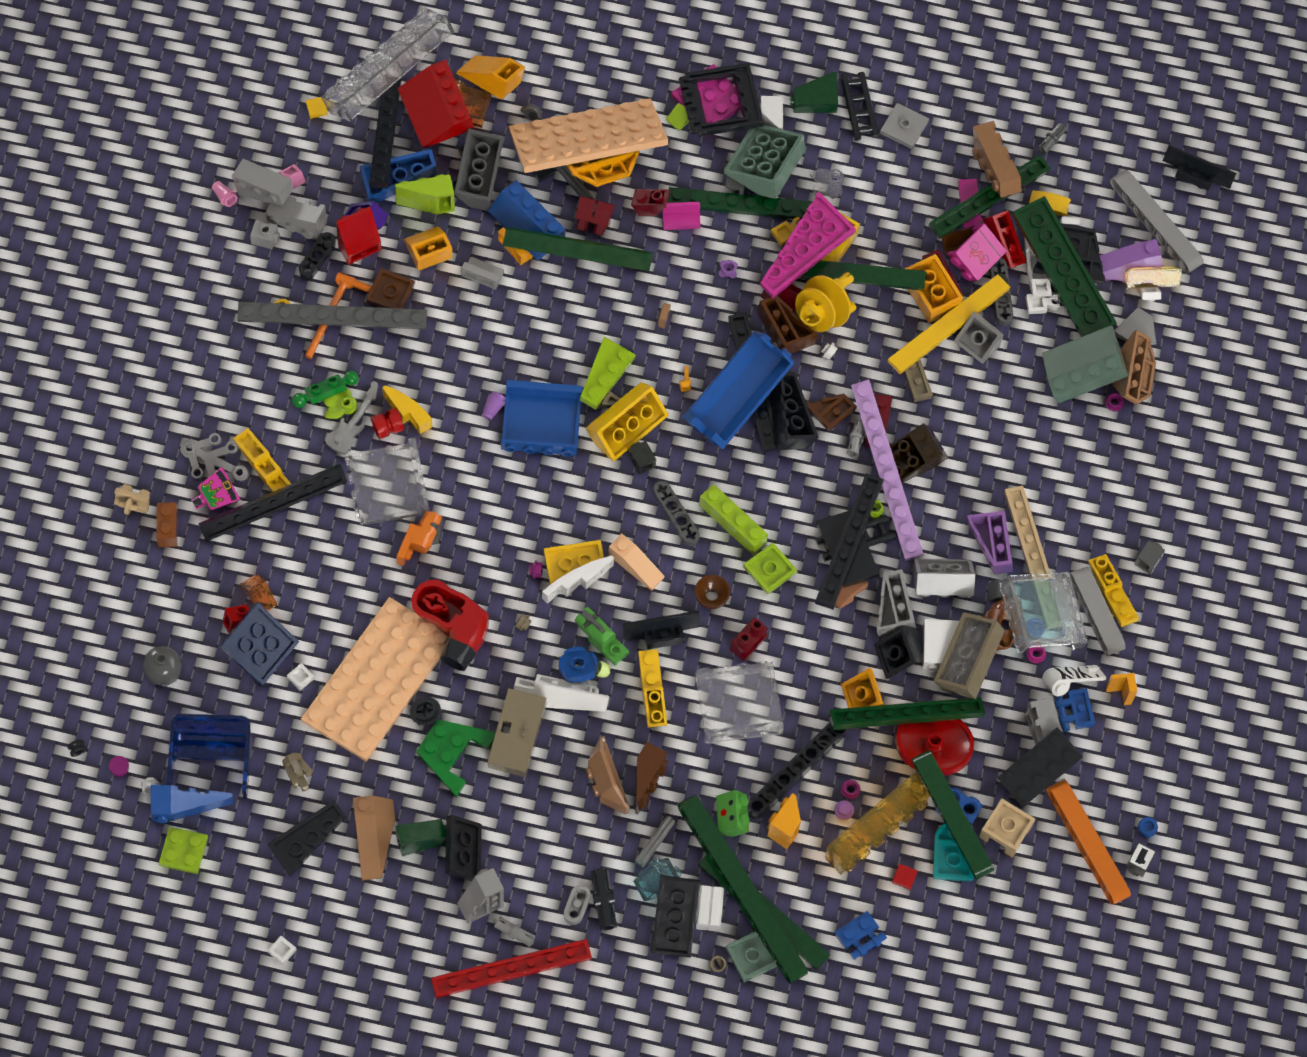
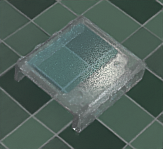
M1069 572L1008 575L1000 583V592L1003 594L1004 606L1008 613L1009 626L1013 632L1014 645L1017 647L1018 654H1022L1028 648L1072 645V649L1075 651L1080 650L1088 643Z

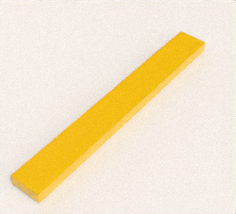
M997 274L892 355L887 362L899 374H902L964 326L973 312L979 314L1008 292L1010 286Z

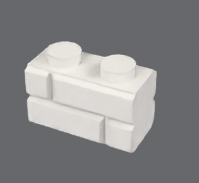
M700 886L698 910L695 920L696 929L720 931L724 888Z

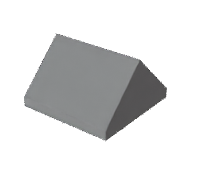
M973 312L954 342L983 364L1001 346L1004 334L978 313Z

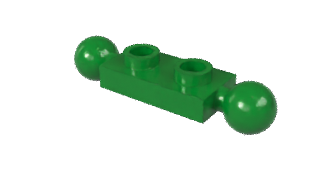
M348 371L343 378L339 374L305 388V394L296 393L292 397V404L297 408H302L309 400L312 405L347 390L346 384L349 386L356 385L359 376L355 371Z

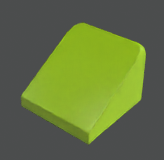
M680 103L675 106L666 118V121L678 131L689 123L686 109Z

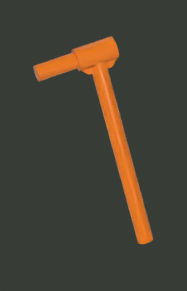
M338 272L335 282L339 287L329 306H338L345 289L355 287L369 293L372 286ZM319 325L305 354L306 358L312 359L328 325Z

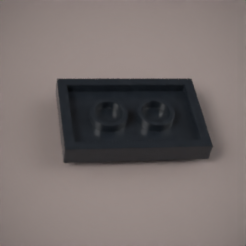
M455 815L447 816L445 874L472 882L477 873L481 871L482 824Z

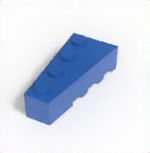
M432 149L392 158L388 189L369 187L372 163L359 166L367 202L374 201L376 204L395 195V184H399L402 181H416L420 178H428L436 174V164Z

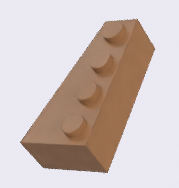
M990 121L973 126V157L978 160L980 169L985 171L987 180L991 181L993 190L997 191L1001 198L1020 193L1021 177L1013 160H1010L1007 147H1003L1000 133H995V122Z

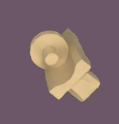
M124 484L121 488H116L114 504L125 508L124 514L129 515L131 510L147 514L149 511L150 492L142 489L138 494L133 492V488L130 485Z

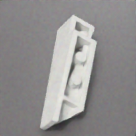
M537 674L535 682L517 677L514 685V690L547 698L546 708L605 712L609 696L599 694V689L595 686L577 682L568 683L563 679Z

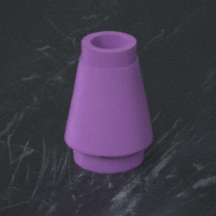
M492 391L491 394H488L482 416L492 420L505 404L506 398L502 394Z

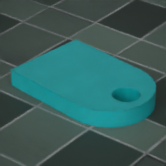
M946 824L941 825L934 837L933 879L973 882V874L953 837L949 834Z

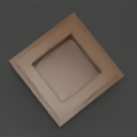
M663 304L658 319V327L665 329L671 304Z

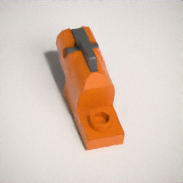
M426 511L418 525L410 523L397 554V564L404 566L407 560L410 561L413 550L426 554L432 545L439 543L443 524L441 515L432 511Z

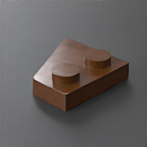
M844 393L835 395L832 398H822L821 401L814 403L806 402L810 413L829 432L857 409V406Z

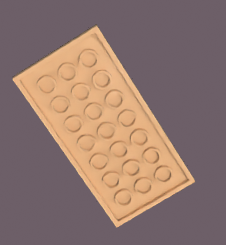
M651 98L509 126V133L524 173L668 145L667 135Z
M389 597L302 716L301 721L367 762L440 660L449 636L441 632L435 625L423 620L415 612Z

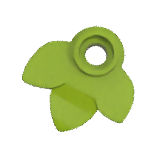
M348 388L341 393L322 400L329 407L324 414L325 418L338 419L344 414L349 415L356 411L357 401L352 397L351 391Z

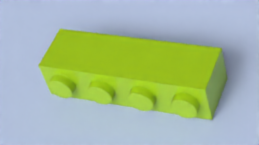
M713 484L700 496L699 506L753 556L767 544L768 534L716 485Z

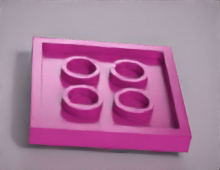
M712 64L706 69L717 68V66L715 64ZM727 78L697 83L707 124L726 120L741 110L736 88ZM678 87L671 92V96L677 103L685 107L682 90Z

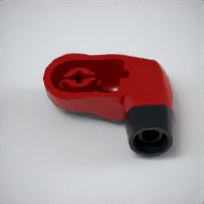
M427 580L418 585L412 594L411 603L413 611L420 618L435 625L441 632L449 636L440 659L453 669L465 671L476 656L487 635L489 614L471 598L448 587L445 583L439 580Z

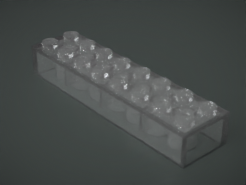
M427 8L420 10L412 20L407 21L399 31L394 32L391 38L381 43L373 53L367 55L364 61L354 66L350 73L340 78L336 85L327 89L326 93L321 96V99L330 114L351 121L455 32L446 14Z

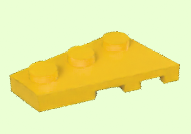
M601 540L544 548L550 585L574 569L604 558Z

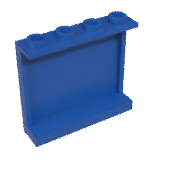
M507 380L501 450L507 452L524 451L528 454L538 452L545 455L562 454L566 457L577 456L582 386Z

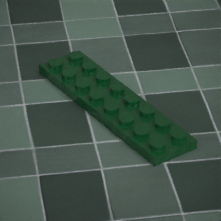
M1043 196L1013 211L1012 215L1080 336H1086L1111 325L1112 327L1116 326L1117 322L1046 197Z

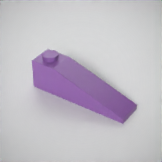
M1156 239L1138 242L1100 255L1105 281L1119 280L1122 283H1128L1129 281L1147 285L1163 282L1164 280L1162 256ZM1084 264L1089 273L1090 264Z

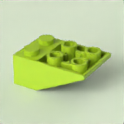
M441 174L433 178H420L410 182L402 181L399 184H395L397 205L436 215L455 211L454 190L450 174Z

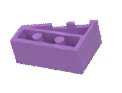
M1005 511L968 515V526L993 573L1013 572Z

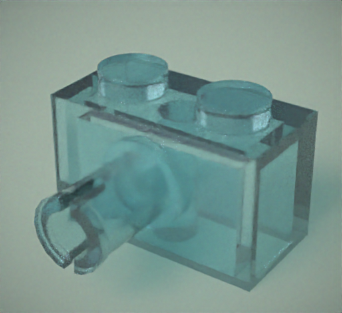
M656 858L650 861V866L641 870L638 873L639 876L633 881L643 901L658 898L660 875L681 876L679 867H673L669 858L661 860Z

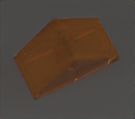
M255 574L240 583V586L253 604L259 602L267 611L277 606V602L266 581L259 575Z

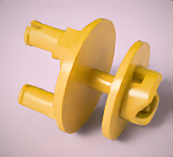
M849 272L834 280L827 276H815L807 281L804 289L797 295L795 301L796 312L801 321L811 330L825 332L830 328L840 327L848 321L850 314L856 310L855 303L849 300L845 292V287L854 281V277L852 275L849 276Z

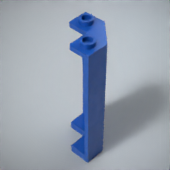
M754 331L682 417L697 432H701L711 443L721 449L725 448L795 364L790 358L792 355L786 349L780 350L771 344V338L764 332L760 334Z

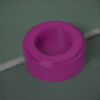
M123 756L113 757L109 762L110 772L116 777L126 775L129 771L128 760Z

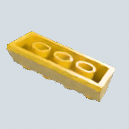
M640 382L585 429L594 444L612 461H615L634 443H637L666 419L669 414L651 385Z

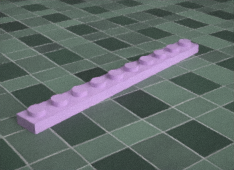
M866 380L853 384L851 387L880 478L884 479L883 490L905 560L923 556V550L870 381Z

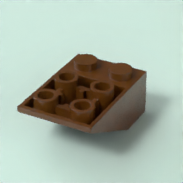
M649 742L645 743L637 757L636 814H639L641 809L645 810L649 802L650 793L654 794L659 784L657 783L659 777H663L668 769V752Z

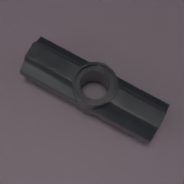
M595 869L591 871L595 910L597 909L600 930L608 931L617 928L614 892L611 889L608 869Z

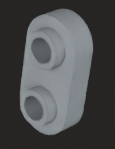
M578 885L571 891L564 909V919L569 924L575 925L583 920L591 899V892L586 886ZM581 894L584 896V899L579 900L577 896ZM575 912L577 917L573 918L570 914Z

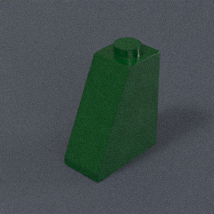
M837 72L829 73L794 88L793 95H790V106H793V113H837Z
M442 819L395 826L396 839L402 857L446 844V825L443 824Z

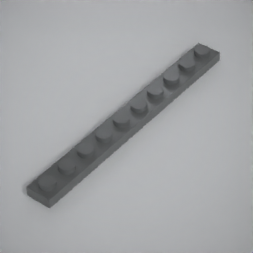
M238 302L237 320L238 322L426 330L427 310Z

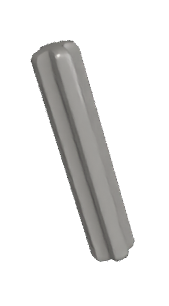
M670 816L665 817L636 858L635 863L640 867L646 865L675 824L673 818Z

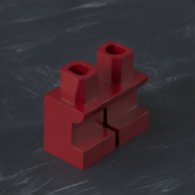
M580 196L575 217L577 218L576 229L587 231L589 222L595 223L593 233L603 236L606 228L610 226L616 205Z
M753 617L731 641L730 651L745 662L768 637L766 632L769 628Z

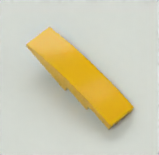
M249 428L233 437V441L238 445L244 457L271 492L291 484L283 475L281 468L271 458L268 450Z

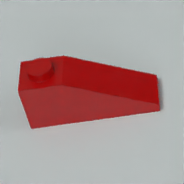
M1008 210L983 218V222L1006 249L1007 252L1002 258L1006 261L1009 269L1026 263Z

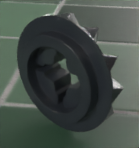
M424 697L413 703L410 709V716L413 722L419 726H428L430 723L435 724V720L440 718L442 710L437 700L431 697ZM425 707H427L429 711L427 717H425L423 714L425 711Z

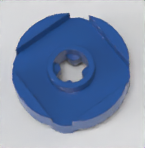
M572 647L564 651V655L559 658V672L565 678V681L568 683L584 682L595 678L598 661L592 651L591 653L585 651L586 648ZM579 662V664L582 666L577 667L575 666V663Z

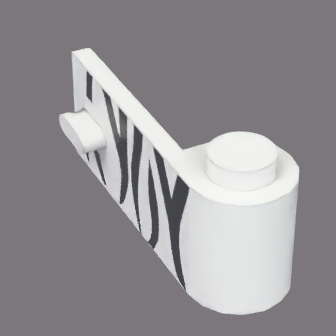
M1097 665L1055 667L1046 670L1042 680L1055 696H1062L1069 690L1071 682L1106 680V676Z

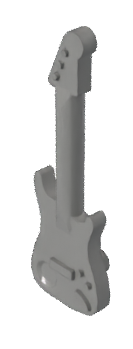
M377 382L371 383V387L366 393V398L348 424L342 418L338 428L327 435L325 439L326 445L342 455H347L350 452L354 437L364 428V423L356 426L371 402L376 401Z

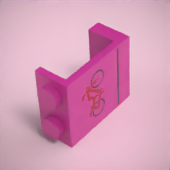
M985 223L976 224L971 229L974 233L956 251H949L947 253L951 258V263L959 268L963 278L969 282L978 281L1007 252Z

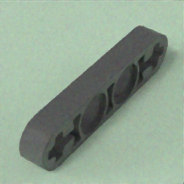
M1000 258L989 269L990 279L997 275L998 270L995 265L999 264L1001 269L998 275L1010 286L1007 263L1004 259ZM1010 290L1002 295L1007 299V303L1001 304L998 300L994 302L996 322L1001 326H1008L1013 319ZM1003 309H1005L1006 320L1002 317Z
M665 481L657 482L654 485V497L683 543L687 546H695L698 544L700 537L698 529L670 485ZM659 488H661L662 490L666 489V490H665V495H666L667 498H666L665 500H664V497H665V496L663 495V493H662V492H659V493H658ZM669 502H674L677 508L669 510L666 505ZM683 517L687 522L685 525H678L676 519ZM688 532L690 533L691 536H692V535H695V536H694V540H692L691 538H688V539H687V537H688Z

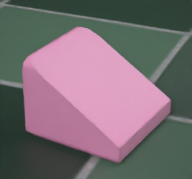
M295 164L279 172V174L291 179L293 188L305 183L302 171Z

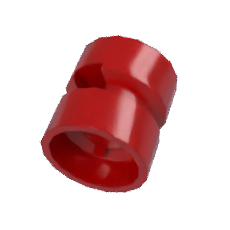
M397 408L386 411L385 415L380 413L371 416V423L379 440L388 437L390 432L396 434L404 431V424Z

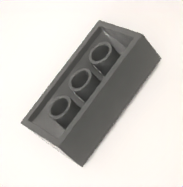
M472 129L467 131L454 195L469 207L485 211L489 209L504 140L502 136Z

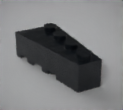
M787 372L770 392L777 450L808 449L819 436L796 373Z

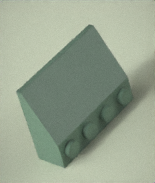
M766 125L749 129L724 169V174L758 195L776 199L805 152L804 134Z
M1112 325L1042 353L1048 382L1053 397L1058 403L1129 376Z

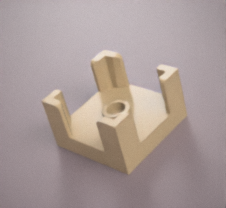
M1001 799L982 828L979 838L988 842L989 838L1006 847L1005 854L1013 858L1036 819Z

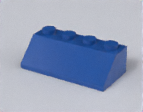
M517 180L503 189L488 209V212L505 229L506 227L565 237L566 229ZM527 250L536 261L547 254Z

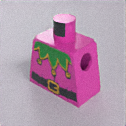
M220 468L197 487L200 495L191 499L196 510L207 505L208 509L213 511L238 502L240 497L224 469Z

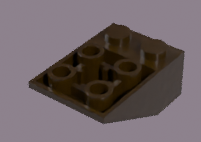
M924 423L890 445L901 483L935 468L949 458L931 427Z

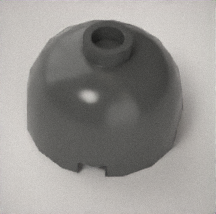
M154 647L145 655L143 661L144 674L148 681L154 685H170L181 676V658L171 647Z

